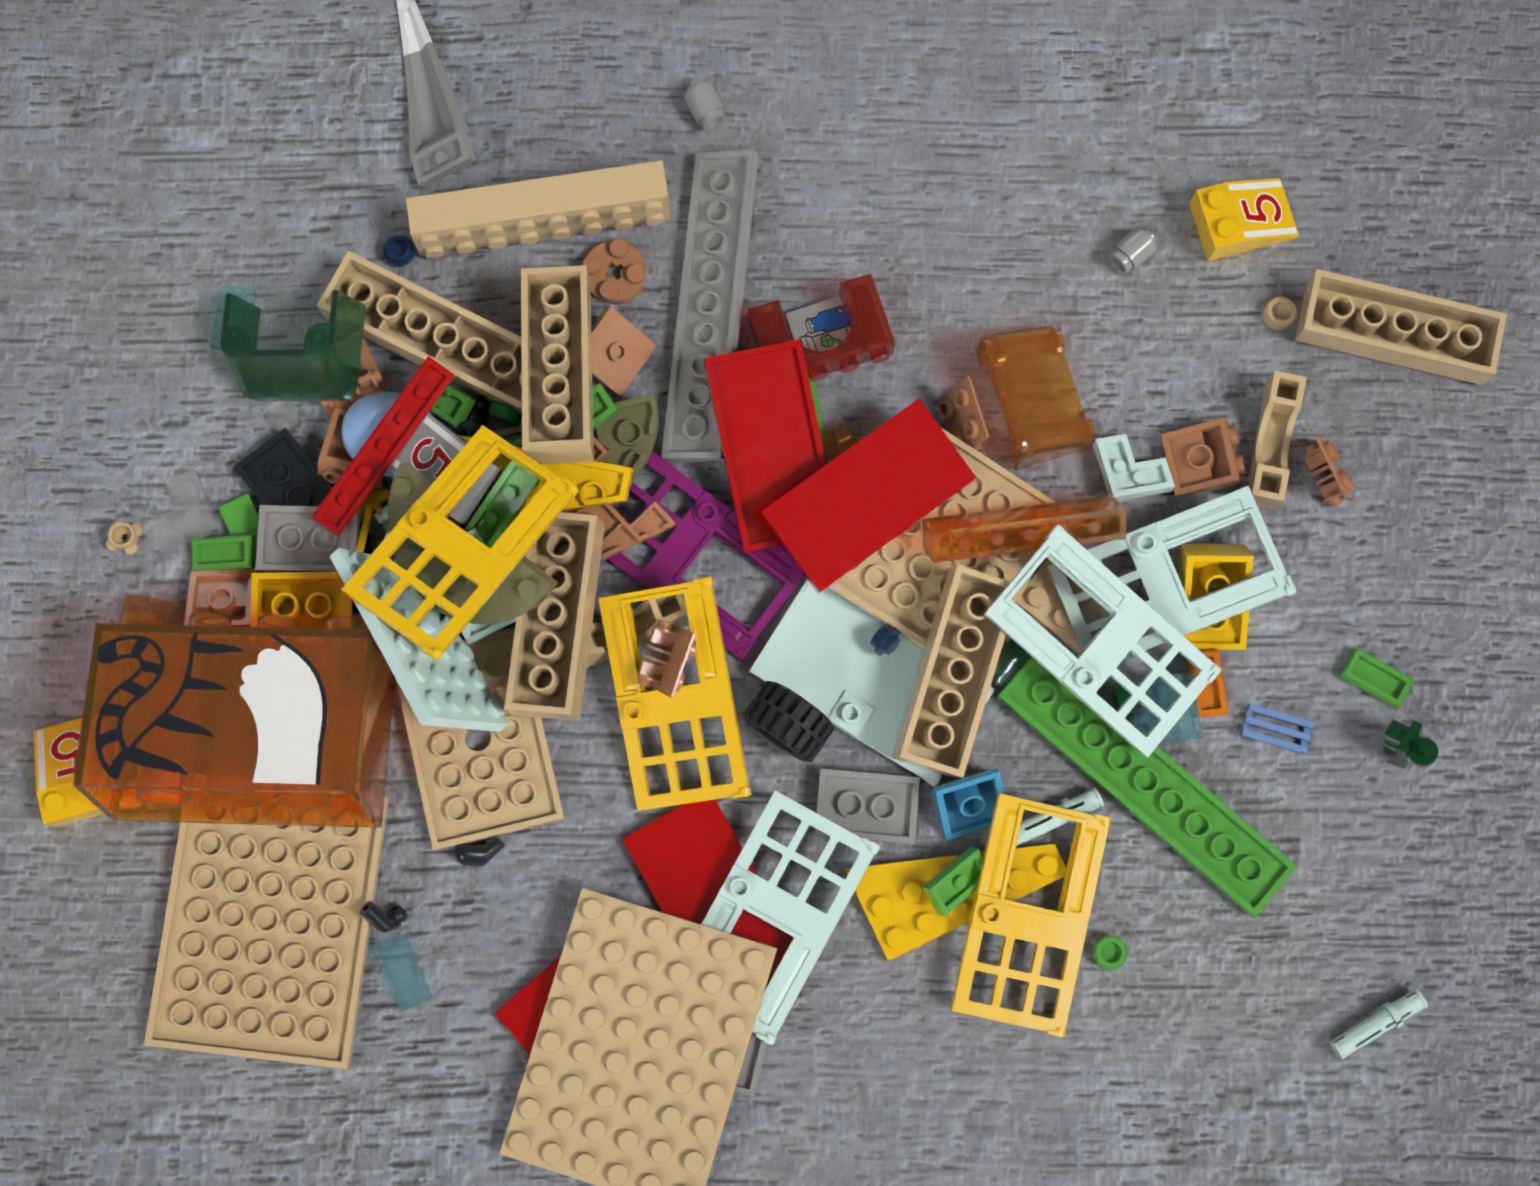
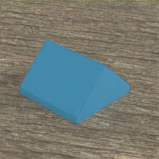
M998 768L933 787L930 791L946 841L990 827L997 793L1004 794Z

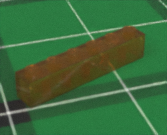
M1112 495L922 519L923 550L933 563L1035 551L1046 540L1045 537L1057 524L1062 526L1081 545L1126 539V507Z

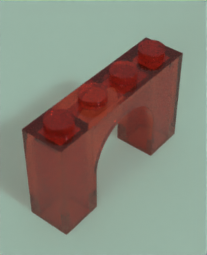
M871 274L840 282L839 297L849 323L850 332L840 345L830 350L815 351L803 347L810 381H820L826 378L829 373L839 370L842 373L850 372L857 369L860 364L870 361L873 364L881 363L888 360L890 355H893L895 340ZM779 300L748 309L747 321L756 348L794 340L789 332Z

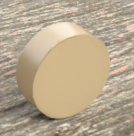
M1281 296L1271 299L1263 310L1264 322L1274 330L1287 329L1297 316L1295 304L1290 299Z

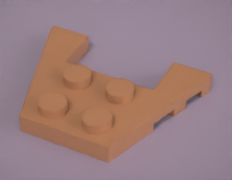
M593 435L594 461L601 462L610 452ZM656 501L631 525L612 504L561 511L562 513L597 515L604 523L605 529L600 562L673 528L677 524Z

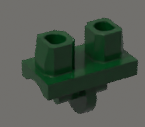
M1393 719L1383 735L1385 740L1383 748L1397 755L1396 764L1404 769L1408 765L1409 758L1417 766L1428 767L1437 760L1439 754L1436 743L1430 738L1422 737L1423 724L1415 720L1408 727Z

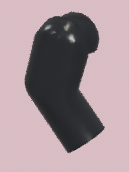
M475 395L472 397L476 400V403L468 415L467 421L457 427L458 435L472 437L482 425L487 427L489 422V414L487 412L488 401L484 396Z
M493 836L482 846L468 845L467 843L456 845L453 854L457 862L464 866H484L506 845L497 836Z
M369 901L360 909V915L381 932L398 929L401 927V923L407 920L408 916L405 909L400 905L393 906L391 910L382 911L372 901Z

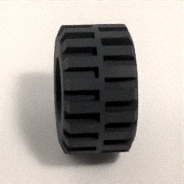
M772 681L765 682L743 714L746 721L757 732L788 754L805 762H813L835 730L830 719L818 708L789 688Z

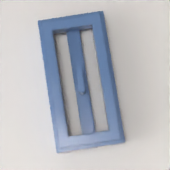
M1250 703L1247 705L1240 736L1305 755L1314 722ZM1253 714H1257L1263 717H1267L1270 719L1303 728L1302 732L1270 722L1252 718ZM1250 725L1300 739L1299 745L1250 731Z

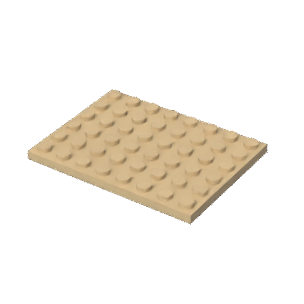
M188 774L190 781L185 792L144 1046L350 1069L371 924L360 915V909L367 902L372 901L374 903L389 798Z
M582 888L499 1154L596 1186H706L778 948Z

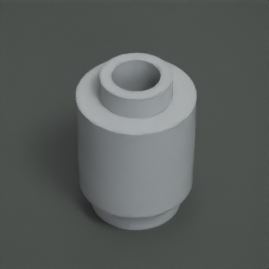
M698 80L687 87L684 100L698 125H702L704 130L713 129L726 119L724 115L725 108L711 82Z
M1135 227L1112 248L1109 260L1122 274H1127L1129 271L1133 272L1156 252V238L1148 229Z

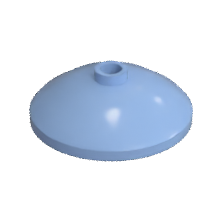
M392 391L371 393L358 399L347 410L342 424V439L347 452L353 459L401 393ZM389 467L383 476L394 477L396 472Z

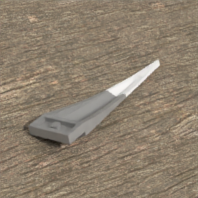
M396 0L406 74L410 159L418 185L426 188L470 165L476 159L469 139L471 133L415 0Z

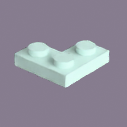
M1126 434L1095 439L1093 448L1110 502L1172 492L1175 485L1166 457L1135 463Z

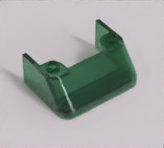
M333 290L329 323H317L311 326L305 335L303 349L256 350L261 308L233 294H226L220 346L243 396L257 402L344 401L352 397L358 385L366 305L339 290Z

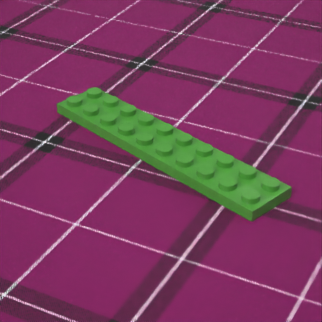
M1033 657L998 695L997 698L1252 918L1259 914L1298 867L1158 746L1149 757H1144Z

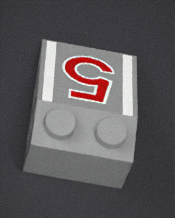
M428 413L390 467L396 472L400 463L408 462L430 481L434 482L468 442ZM493 461L452 509L450 516L456 521L467 525L505 469Z

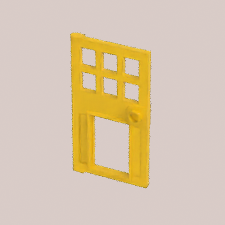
M482 425L341 589L342 593L422 649L424 654L438 662L447 648L570 500L575 497L579 489L567 479H561ZM502 453L545 484L493 546L489 548L448 520L446 516L498 455ZM407 538H410L425 550L409 569L405 570L389 558ZM435 556L450 566L451 569L437 586L432 589L416 578V576ZM384 567L398 577L399 580L386 596L379 600L364 588L377 572ZM459 575H462L478 587L462 607L459 608L443 597V594ZM411 586L425 596L426 599L410 618L406 619L393 610L391 606L404 590ZM434 605H438L453 616L436 638L431 637L417 627Z
M712 576L694 579L692 582L598 598L637 811L728 797L734 799L751 796L752 793L747 776ZM684 594L690 631L696 634L694 639L696 641L694 655L699 682L682 685L681 689L675 692L672 699L656 689L647 691L646 686L637 683L639 677L636 675L641 664V656L631 603ZM721 716L726 744L705 747L700 719ZM690 721L695 749L674 752L669 724ZM659 726L664 754L644 757L638 729ZM728 754L733 782L712 785L707 757ZM696 758L702 787L682 790L676 761ZM665 763L671 792L650 794L645 766Z
M997 793L950 1007L951 1011L1041 1030L1057 1037H1065L1068 1015L1108 829L1110 827V817L1097 814L1089 815ZM1024 810L1076 822L1057 911L1005 899ZM983 932L1004 936L997 966L977 961ZM1015 939L1035 943L1028 973L1009 969ZM1046 946L1066 950L1060 979L1040 975ZM976 970L996 975L989 1004L969 1000ZM1007 977L1027 982L1021 1011L1000 1007ZM1038 984L1058 988L1051 1018L1031 1013Z

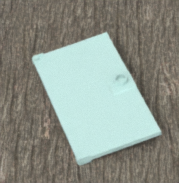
M806 579L798 595L749 670V673L764 682H777L794 691L824 713L834 726L917 777H920V779L933 787H936L942 774L892 758L924 649L899 634L900 643L898 647L889 655L885 653L878 656L874 653V647L870 645V641L877 630L885 624L828 587L818 594L808 579ZM991 686L987 696L986 703L989 700L990 696L993 695V691L995 689Z

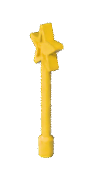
M374 487L361 505V516L364 517L355 551L364 553L373 511L382 512L381 503L389 498V491L387 489L379 490V488Z

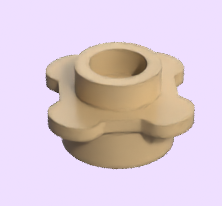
M122 520L113 521L108 532L107 548L111 551L123 550L129 555L135 554L139 549L137 542L139 536L143 533L142 526L138 523L130 525ZM124 534L127 535L126 540H122Z

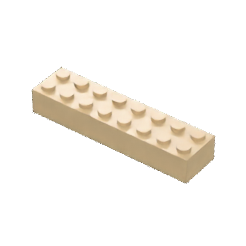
M663 160L406 198L410 235L420 257L425 256L427 258H439L444 256V253L455 251L460 254H468L474 252L476 248L482 247L501 249L509 243L516 242L534 244L539 239L550 237L555 240L569 238L571 234L577 233L595 235L601 233L604 229L611 228L628 230L634 225L644 223L649 226L663 224L665 220H671Z
M350 251L346 253L316 305L324 318L419 366L429 356L455 375L451 382L477 395H482L491 402H497L522 417L520 336Z

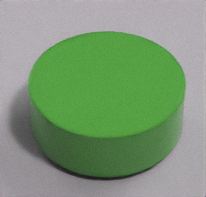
M1110 935L1101 937L1095 942L1092 955L1098 966L1103 969L1114 970L1120 968L1126 962L1128 950L1123 940Z

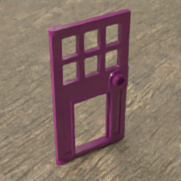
M652 451L646 464L666 478V480L654 496H650L634 483L631 484L629 491L647 504L637 518L656 501L677 523L676 528L663 544L653 537L644 541L657 551L644 569L624 556L622 552L607 559L646 589L687 583L682 577L713 536L717 535L784 585L751 630L717 605L724 648L742 662L753 648L754 642L805 575L790 554L781 546L743 553L735 512ZM673 485L695 500V503L682 519L660 503ZM621 514L629 522L630 525L633 523L631 520H629L627 517Z

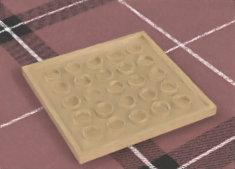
M943 428L941 429L977 479L828 587L884 624L889 625L891 628L896 627L900 630L901 635L923 649L926 646L949 568L959 564L1011 582L1046 540L1045 537L1057 524L1063 526L1071 512ZM1034 572L1019 589L1016 602L1018 601L1019 597L1021 596L1022 592L1024 591Z

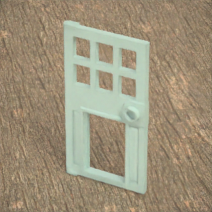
M1249 486L1087 550L1100 562L1105 558L1128 550L1136 571L1121 576L1119 579L1124 584L1140 579L1149 598L1145 602L1183 636L1276 599L1296 593L1292 579L1285 571ZM1250 518L1272 569L1189 601L1167 550ZM1054 564L1048 565L1050 575L1083 651L1092 640L1090 633L1101 629L1112 615L1086 624L1078 603L1091 599V597L1085 591L1074 595L1066 574ZM1157 632L1142 637L1137 642L1144 651L1168 643ZM1129 652L1124 659L1130 658L1135 655Z
M1057 524L1045 537L1046 540L985 611L984 615L1144 757H1149L1207 684L1212 683L1218 676L1221 668L1207 658L1088 552L1062 526ZM1045 558H1048L1112 615L1078 657L1071 653L1011 599ZM1149 627L1170 644V647L1158 662L1137 644ZM1129 652L1133 653L1150 669L1138 686L1117 669V666ZM1178 652L1199 670L1186 687L1166 670V667ZM1109 676L1130 693V696L1117 711L1096 693ZM1158 677L1179 695L1166 712L1145 694ZM1138 701L1158 718V722L1146 736L1125 719Z
M776 790L702 922V925L731 933L744 909L794 937L764 992L753 1029L756 1037L770 1045H773L777 1039L778 1031L873 856L880 849L877 843L871 842L866 838H860ZM780 810L801 820V824L788 847L767 836ZM809 826L830 836L817 863L796 853V849ZM838 842L859 852L846 879L824 868ZM761 844H765L783 855L769 881L748 870ZM790 860L812 871L798 897L777 887ZM819 876L841 887L827 913L806 903V899Z

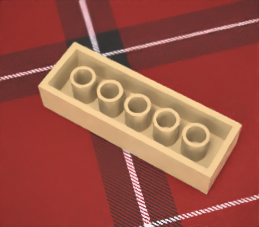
M587 265L521 268L523 453L539 464L594 462L591 287Z
M1316 269L1306 283L1294 341L1484 385L1496 375L1507 314Z
M560 512L525 555V557L558 583L542 603L533 610L516 618L504 709L514 716L580 721L605 529L604 523L597 515Z
M959 564L949 568L893 751V759L952 778L964 777L1006 633L986 617L984 613L1010 581ZM1019 590L1011 598L1014 602H1016Z

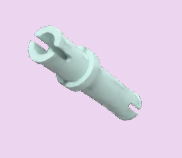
M1094 787L1070 800L1066 797L1060 800L1061 804L1056 806L1087 814L1104 807V803L1098 790ZM1039 813L1021 822L1016 846L1068 822L1074 824L1076 822Z
M1414 988L1392 1003L1386 1002L1377 1013L1330 1040L1329 1043L1335 1054L1343 1060L1394 1027L1397 1029L1402 1027L1405 1020L1426 1009L1428 1004L1420 991Z

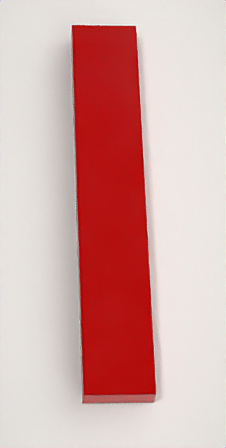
M428 356L311 517L340 536L455 375Z

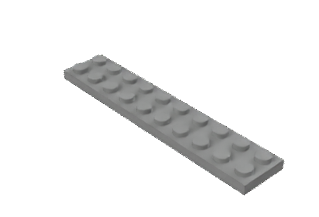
M754 149L696 153L661 454V458L666 462L724 461L703 359L737 352L759 156Z

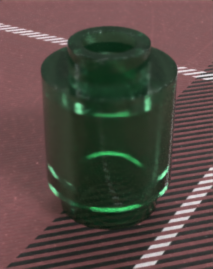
M1011 638L1008 642L1004 641L992 680L993 684L1002 689L1012 682L1028 660V657L1024 654L1025 650Z

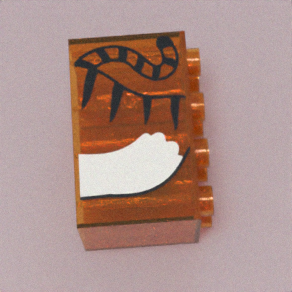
M128 611L121 614L120 624L96 623L73 786L112 821L382 828L395 676L364 620L349 616H336L327 620L326 629L299 628L300 622L293 617L270 614L259 617L257 627H231L232 621L226 616L215 613H195L189 618V626L163 625V618L159 615L144 611Z

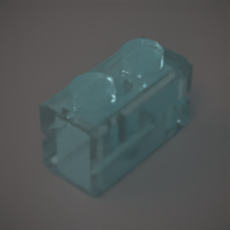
M1190 672L1173 675L1185 687L1193 679ZM1159 677L1145 692L1165 712L1179 696ZM1196 699L1159 743V747L1196 742L1203 738ZM1154 716L1153 720H1150V730L1158 722L1156 716Z

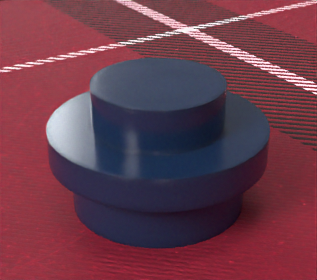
M402 235L389 238L383 247L386 261L395 267H404L410 264L416 253L413 242L408 237Z
M887 624L879 628L870 641V645L874 647V653L878 656L885 653L887 655L891 654L900 643L898 638L900 630L896 627L891 628Z

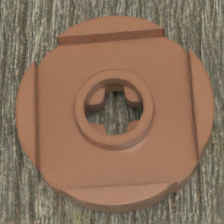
M615 239L603 242L594 247L587 257L584 258L583 265H587L591 295L596 300L613 303V305H622L632 301L641 293L646 280V264L641 253L634 246L627 244L625 240ZM612 266L622 268L620 271L621 277L617 280L614 276L609 278L606 276L609 273V268Z

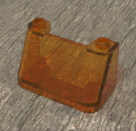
M1052 325L986 335L980 338L976 349L980 366L987 365L985 372L987 377H991L1009 431L1007 437L1009 443L1012 442L1015 452L1011 454L1015 471L1089 449L1092 443L1091 438L1096 436L1093 422L1085 417L1062 348H1065L1063 335L1059 329L1055 330Z

